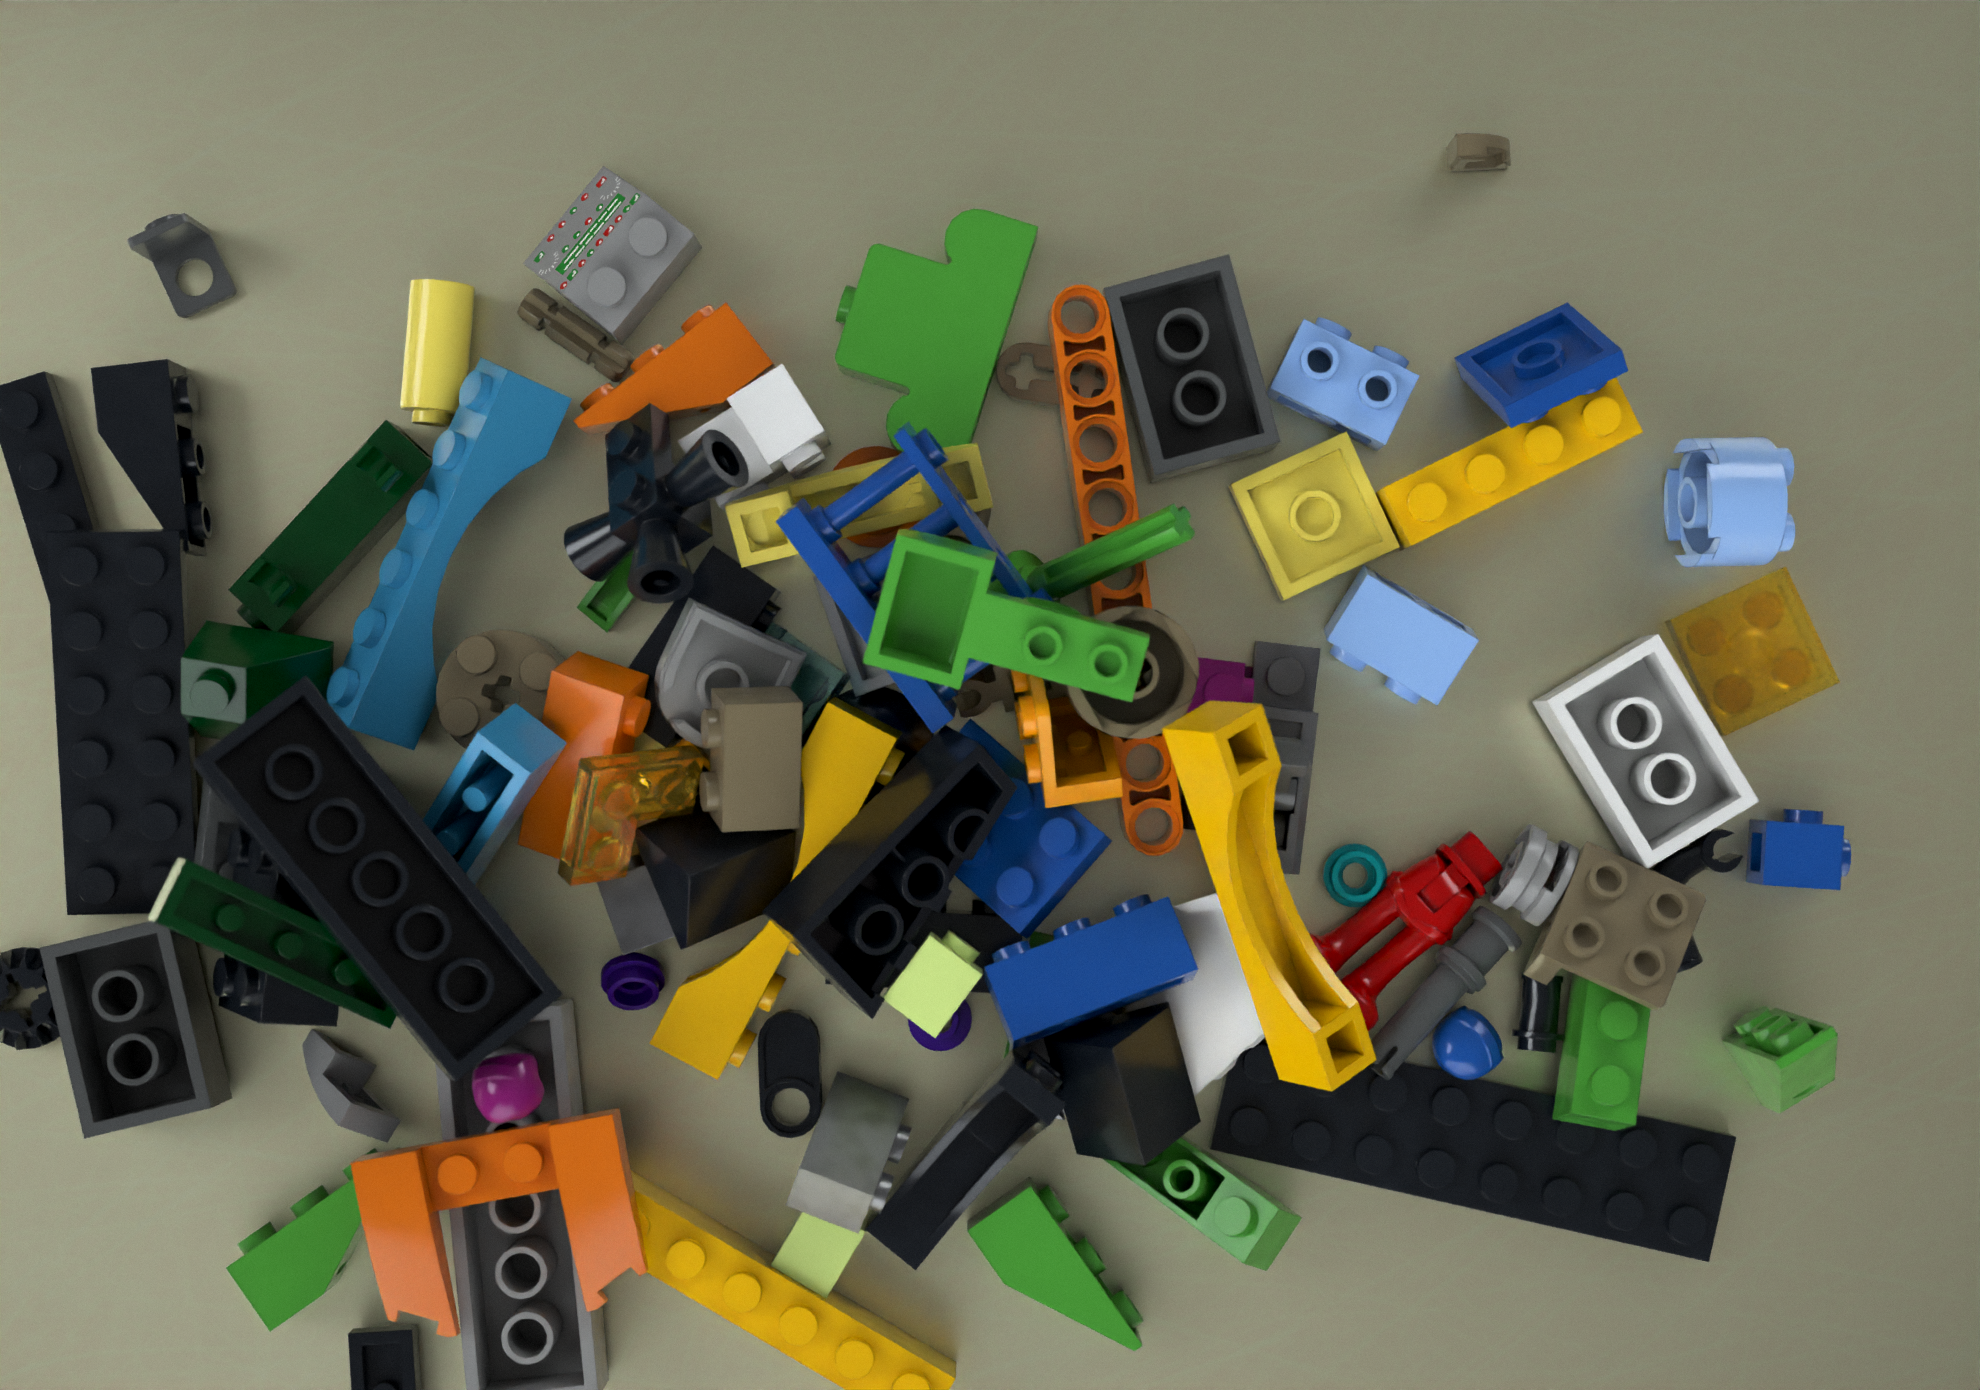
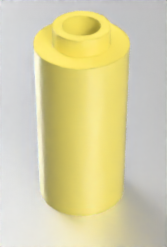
M415 279L410 281L400 409L413 412L412 423L449 427L451 417L455 415L460 404L459 392L464 379L468 375L475 294V287L471 285L435 279Z

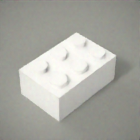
M1659 634L1639 637L1532 702L1626 859L1645 868H1650L1759 802Z

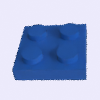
M1568 302L1454 358L1461 379L1510 428L1521 423L1537 421L1544 417L1550 409L1579 395L1594 393L1603 388L1607 381L1628 372L1622 349Z

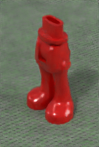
M1468 831L1451 847L1444 843L1436 849L1435 854L1420 860L1406 870L1392 871L1385 878L1386 886L1364 907L1337 928L1321 936L1309 933L1315 946L1336 974L1356 952L1398 917L1405 923L1406 927L1355 970L1339 979L1358 1001L1368 1032L1374 1028L1379 1020L1376 999L1386 985L1406 966L1433 945L1442 946L1447 941H1450L1453 928L1470 910L1475 900L1481 899L1487 894L1484 885L1503 870L1499 861L1471 831Z

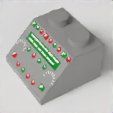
M603 166L523 264L623 345L699 253L702 246L693 232L649 196Z

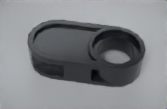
M794 1009L778 1011L767 1019L759 1032L760 1111L762 1120L770 1131L780 1137L795 1138L803 1136L813 1129L821 1114L823 1101L820 1035L816 1023L804 1012ZM787 1088H794L803 1092L808 1098L810 1105L807 1117L801 1122L794 1124L785 1123L779 1119L773 1107L774 1098L777 1093Z

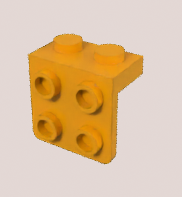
M1011 670L1014 692L1025 691V696L1018 697V702H1014L1019 740L1031 739L1032 744L1023 745L1028 784L1040 782L1045 808L1123 797L1122 777L1112 736L1094 728L1082 719L1070 704L1068 697L1048 700L1043 678Z

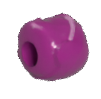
M509 1053L486 1058L479 1063L472 1074V1090L475 1103L481 1114L493 1123H504L527 1117L540 1106L545 1093L538 1074L537 1060L531 1054Z

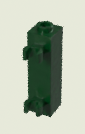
M385 420L229 588V591L242 602V605L236 610L237 613L255 629L272 630L273 632L293 635L406 513L412 496L422 489L433 464L432 456L399 426Z

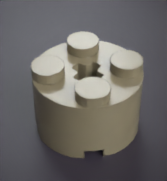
M1114 607L1090 617L1149 633L1150 641L1144 658L1146 668L1140 672L1139 680L1141 685L1135 689L1132 703L1063 684L1070 704L1088 724L1114 737L1143 739L1162 733V728L1185 715L1196 691L1199 661L1190 637L1175 620L1147 607Z
M491 630L465 638L448 656L438 677L436 703L442 727L458 744L467 749L479 730L513 705L506 704L502 711V701L495 698L497 686H506L510 678H512L511 689L520 693L518 705L542 722L551 671L564 662V659L548 642L521 632Z

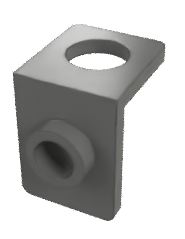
M186 213L171 214L158 218L149 223L144 228L145 231L127 239L131 250L153 262L173 308L181 318H188L227 300L237 292L209 229ZM192 260L205 261L213 272L211 287L205 293L198 296L185 294L178 283L180 269Z

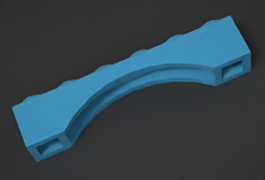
M480 357L475 370L470 372L464 379L459 392L460 404L448 430L444 431L435 443L431 469L422 489L412 496L408 504L406 524L397 545L388 552L381 564L379 573L380 583L369 607L360 613L353 629L354 641L342 667H339L333 673L327 686V702L349 729L415 750L436 703L438 680L434 667L432 628L437 595L449 559L467 526L488 500L519 473L546 458L572 398Z

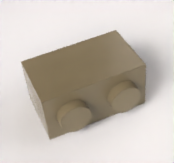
M789 686L711 688V709H703L701 714V739L703 747L710 748V772L701 773L699 794L702 810L709 811V814L722 832L799 829L803 702Z

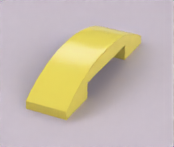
M978 443L943 447L948 461L941 466L974 512L993 508ZM895 457L819 474L726 503L725 510L741 568L798 555L799 552L776 523L780 515L803 497L812 509L819 504L826 508ZM918 473L840 530L842 537L839 539L922 520L942 506L943 503L921 473Z

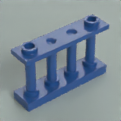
M909 421L894 434V438L904 450L901 454L826 508L819 504L812 509L803 497L784 511L776 520L781 530L866 644H868L879 603L875 593L881 590L879 583L886 577L895 539L867 560L863 561L858 557L852 562L836 541L842 537L840 530L918 473H921L943 505L909 530L944 537L959 526L973 546L997 553L989 584L998 579L1010 596L1021 599L1034 597L1053 601L1042 587L1033 593L941 465L948 461V457L941 445L927 428L917 433ZM969 658L962 683L984 669L989 663ZM886 670L932 733L954 719L957 704L952 698L958 695L957 689Z

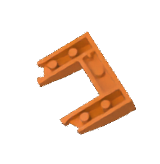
M619 1108L366 1154L350 1163L372 1266L386 1316L390 1321L397 1322L401 1311L438 1321L436 1332L438 1335L453 1337L460 1333L439 1211L559 1189L587 1312L597 1310L608 1301L602 1288L631 1267L639 1276H642L649 1269Z

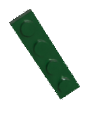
M181 857L177 858L147 918L148 920L391 1029L396 1014L321 922L190 860Z

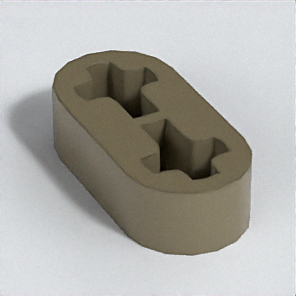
M1017 343L1008 347L1000 355L996 366L997 382L1001 391L1010 399L1018 402L1060 408L1051 346L1035 343ZM1021 356L1033 357V368L1053 372L1052 381L1033 379L1030 381L1028 389L1021 390L1016 388V378L1012 375H1006V369L1008 365H1018ZM1089 364L1076 366L1072 369L1070 375H1080L1083 365ZM1095 367V377L1104 380L1102 373ZM1071 384L1072 389L1079 395L1078 387ZM1094 389L1091 398L1099 396L1103 389Z

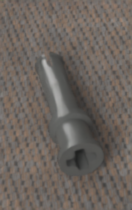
M1478 906L1471 914L1473 918L1471 925L1451 947L1443 945L1436 953L1437 958L1434 960L1437 967L1371 1039L1377 1060L1373 1062L1374 1064L1370 1068L1378 1075L1389 1081L1394 1076L1393 1073L1466 992L1473 994L1475 991H1481L1487 984L1484 976L1507 951L1515 952L1522 945L1518 934L1493 911L1483 906Z

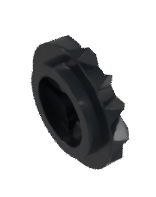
M21 947L2 952L0 954V1043L14 1047L16 1050L42 1047L55 1041L60 1037L40 949ZM16 981L19 982L23 989L46 987L47 991L39 994L38 999L30 1003L33 1013L30 1017L23 1008L5 1010L3 1005L9 1003L8 999L13 998L17 994L14 985L17 983Z

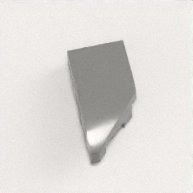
M311 1029L302 1044L303 1054L312 1086L329 1116L340 1127L388 1143L401 1120L371 1091L364 1088L377 1065L364 1057L360 1058L341 1051L329 1040L330 1037L318 1030Z

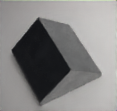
M699 802L631 830L681 950L763 915L762 911L791 882L793 877L796 835L794 829L722 832L709 814V811L702 810L701 803Z
M1168 1001L1070 1027L1044 1038L1050 1063L1062 1074L1059 1078L1063 1081L1060 1088L1063 1089L1066 1102L1064 1111L1078 1155L1145 1166L1201 1122Z

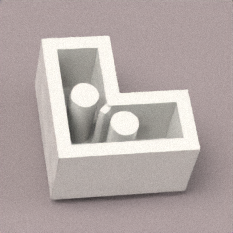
M780 364L726 398L731 408L678 440L684 452L687 453L707 430L713 429L729 437L741 451L748 467L749 479L745 486L714 498L718 506L726 511V503L769 489L768 484L787 472L791 474L793 479H796L813 470L825 461L826 458L822 450L831 445L823 427L783 364Z

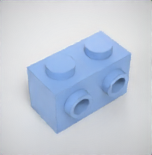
M1318 317L1314 324L1303 319L1296 329L1266 390L1268 398L1340 434L1347 431L1350 439L1378 451L1386 445L1420 375L1407 370L1409 361L1388 348L1376 345L1371 352L1350 342L1349 339L1352 333L1331 320Z
M1366 565L1362 566L1324 627L1326 640L1334 644L1329 651L1331 655L1357 671L1362 672L1368 664L1385 674L1388 678L1384 685L1398 696L1413 704H1417L1420 698L1424 697L1438 706L1479 641L1472 628Z

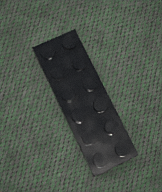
M51 530L46 532L67 915L150 914L177 858L181 857L194 862L199 823L196 769L193 767V760L195 759L194 728L181 714V656L190 645L185 530Z

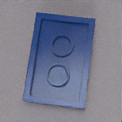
M970 718L959 733L978 742L1017 786V789L972 860L964 859L955 876L1020 935L1028 939L1109 846L1112 840L1071 805L1045 808L1040 782L1028 784L1025 765Z

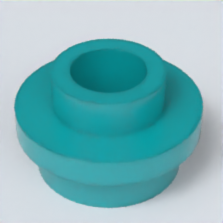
M1346 844L1334 850L1327 858L1323 867V883L1328 894L1336 902L1348 907H1363L1386 886V865L1374 849L1362 844ZM1352 863L1360 864L1365 871V879L1357 887H1349L1343 880L1344 869Z

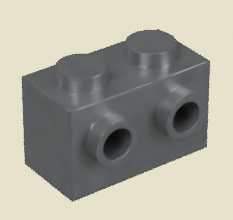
M837 1071L799 1167L786 1206L859 1234L868 1209L881 1213L890 1191L894 1176L883 1172L887 1160L896 1164L899 1163L912 1128L901 1124V1120L909 1098Z

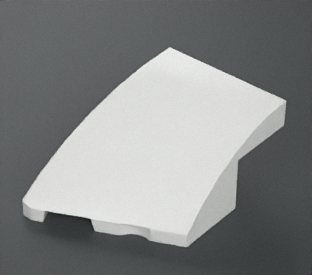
M1217 893L1173 907L1198 967L1194 979L1125 1006L1126 1012L1169 1002L1194 1097L1212 1080H1220L1232 1069L1243 1051L1254 1048L1265 1038Z

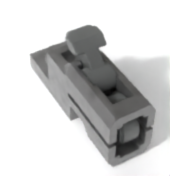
M1255 641L1251 678H1254L1253 703L1262 704L1282 764L1275 787L1273 817L1276 846L1283 873L1299 874L1319 714L1313 712L1321 648Z

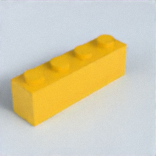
M1615 377L1607 381L1603 388L1594 393L1579 395L1550 409L1544 417L1537 421L1521 423L1513 428L1508 426L1383 487L1375 494L1400 546L1399 550L1402 551L1643 433V430Z

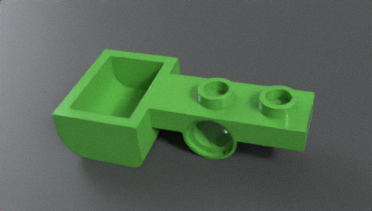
M900 529L898 531L864 655V664L960 690L968 659L971 658L1132 703L1150 641L1149 633L1083 616L1079 611L1057 602L1034 597L1021 599L989 590L988 586L997 553L926 532Z

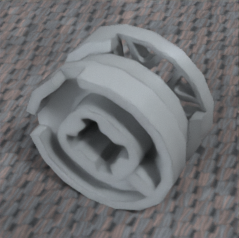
M1529 824L1515 839V843L1518 846L1510 855L1506 854L1501 864L1503 870L1495 876L1489 893V902L1504 910L1511 906L1520 911L1521 919L1538 927L1550 915L1564 893L1576 867L1579 850L1563 840H1560L1558 843L1548 840L1547 831Z

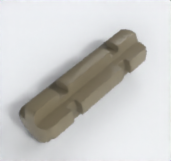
M533 288L525 296L518 308L517 313L519 317L538 331L544 328V334L586 364L595 363L594 369L612 382H619L630 370V366L634 361L633 354L614 340L610 343L607 342V336L565 306L559 309L556 300L540 289Z

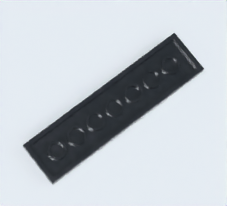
M1266 1038L1254 1048L1243 1051L1238 1057L1235 1066L1223 1077L1208 1144L1210 1150L1706 1262L1710 1260L1736 1137L1729 1133L1637 1113L1636 1125L1618 1131L1554 1120L1553 1111L1556 1094L1481 1077L1474 1080H1463L1450 1075L1441 1068L1406 1060L1393 1073L1394 1076L1389 1081L1370 1068L1374 1064L1372 1063L1331 1092L1279 1080Z

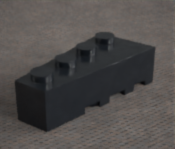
M944 725L762 912L841 995L873 1019L885 1000L880 995L896 968L903 971L917 949V947L912 945V942L933 910L937 913L941 911L952 893L948 887L964 859L972 860L1016 791L1017 786L978 742Z

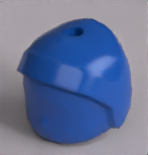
M1467 1006L1459 1007L1448 1014L1436 1027L1432 1036V1050L1438 1065L1447 1073L1459 1079L1474 1080L1495 1069L1504 1058L1502 1041L1495 1028L1481 1013L1474 1009H1469Z

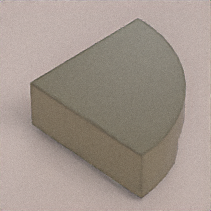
M1456 134L1446 147L1447 169H1451V172L1507 169V166L1511 165L1510 141L1505 137L1492 134Z

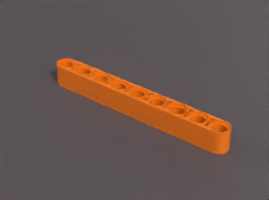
M1073 285L1065 288L1054 300L1048 313V331L1079 545L1081 547L1139 520V512L1109 308L1106 299L1098 290L1088 285ZM1081 301L1087 304L1093 310L1095 316L1093 329L1083 334L1069 331L1061 320V308L1066 303ZM1082 364L1096 367L1104 378L1102 393L1093 398H1084L1078 395L1072 389L1070 383L1072 369ZM1091 427L1101 428L1111 436L1113 452L1108 460L1093 462L1082 454L1079 442L1084 430ZM1101 490L1110 491L1120 499L1123 506L1122 515L1115 525L1102 526L1092 519L1089 512V501L1094 493ZM1146 560L1131 566L1130 581L1123 589L1111 590L1105 587L1101 581L1086 587L1090 617L1101 611L1120 606H1142L1152 609ZM1144 661L1141 670L1146 668ZM1162 732L1143 739H1126L1112 736L1122 777L1123 797L1116 799L1120 826L1124 838L1137 851L1146 855L1160 856L1166 854L1178 845L1183 835V816L1176 770L1164 734ZM1140 744L1152 745L1159 757V765L1155 773L1145 779L1132 778L1126 768V758L1129 751ZM1160 808L1166 813L1168 819V828L1165 834L1159 840L1153 842L1140 840L1135 831V822L1138 816L1146 809Z

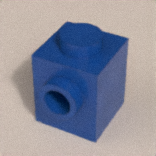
M1784 809L1783 821L1749 819L1746 882L1768 886L1840 890L1841 877L1847 876L1851 865V845L1849 840L1844 838V826L1823 824V811Z

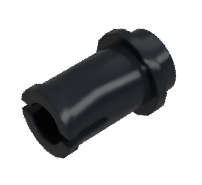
M1522 972L1521 979H1523L1519 1030L1512 1029V1036H1518L1517 1049L1556 1053L1557 1040L1564 1041V1034H1558L1561 983H1563L1564 976L1555 975L1545 985L1523 975Z

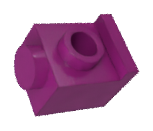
M1198 657L1199 673L1197 687L1185 715L1209 700L1253 703L1254 678H1251V666H1245L1246 663Z

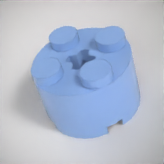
M1765 437L1686 438L1677 444L1673 453H1684L1679 469H1667L1663 506L1669 541L1680 540L1686 554L1675 555L1682 566L1766 565L1773 560L1777 552H1788L1791 550L1795 540V524L1791 514L1787 513V486L1790 485L1793 479L1794 460L1788 448H1776Z

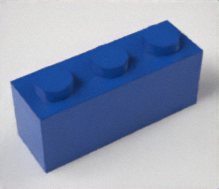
M1149 894L1137 896L1115 906L1113 911L1116 917L1095 925H1091L1088 917L1081 918L1055 929L1052 932L1055 940L1031 949L1028 941H1022L992 954L994 964L985 967L984 979L1012 1050L1193 980L1198 967L1169 897L1152 902Z

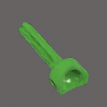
M1173 503L1046 563H1043L1036 555L1025 550L1012 551L1006 554V556L1033 593L1042 587L1054 602L1060 603L1061 598L1192 539L1195 531L1188 523L1191 517L1189 511L1184 506L1177 509ZM998 579L988 586L989 590L1009 595Z

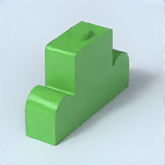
M967 210L952 219L946 230L944 245L948 264L939 263L883 244H874L868 251L857 288L846 285L836 315V322L845 324L835 354V360L840 372L844 375L907 394V396H902L893 403L886 420V430L891 446L899 454L904 450L894 438V434L908 421L917 433L927 428L942 448L972 444L1035 247L1038 226L988 210Z

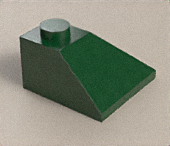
M206 620L181 656V714L202 737L221 740L304 676L308 677L327 701V686L333 675L334 641Z

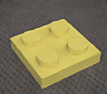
M1347 431L1228 486L1281 601L1400 547Z

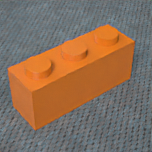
M580 651L574 653L551 671L541 723L567 742V744L524 809L517 845L587 870L607 851L614 852L626 827V816L620 814L623 796L631 789L638 771V759L632 757L635 739L643 732L651 709L650 700L644 699L649 675Z

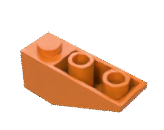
M724 303L717 310L711 305H707L682 324L681 329L685 334L669 347L664 349L661 344H657L641 354L630 366L634 374L614 388L611 383H606L588 395L580 404L584 412L573 421L587 435L611 431L619 422L627 420L649 403L667 413L669 421L726 411L731 408L726 398L776 367L727 303Z

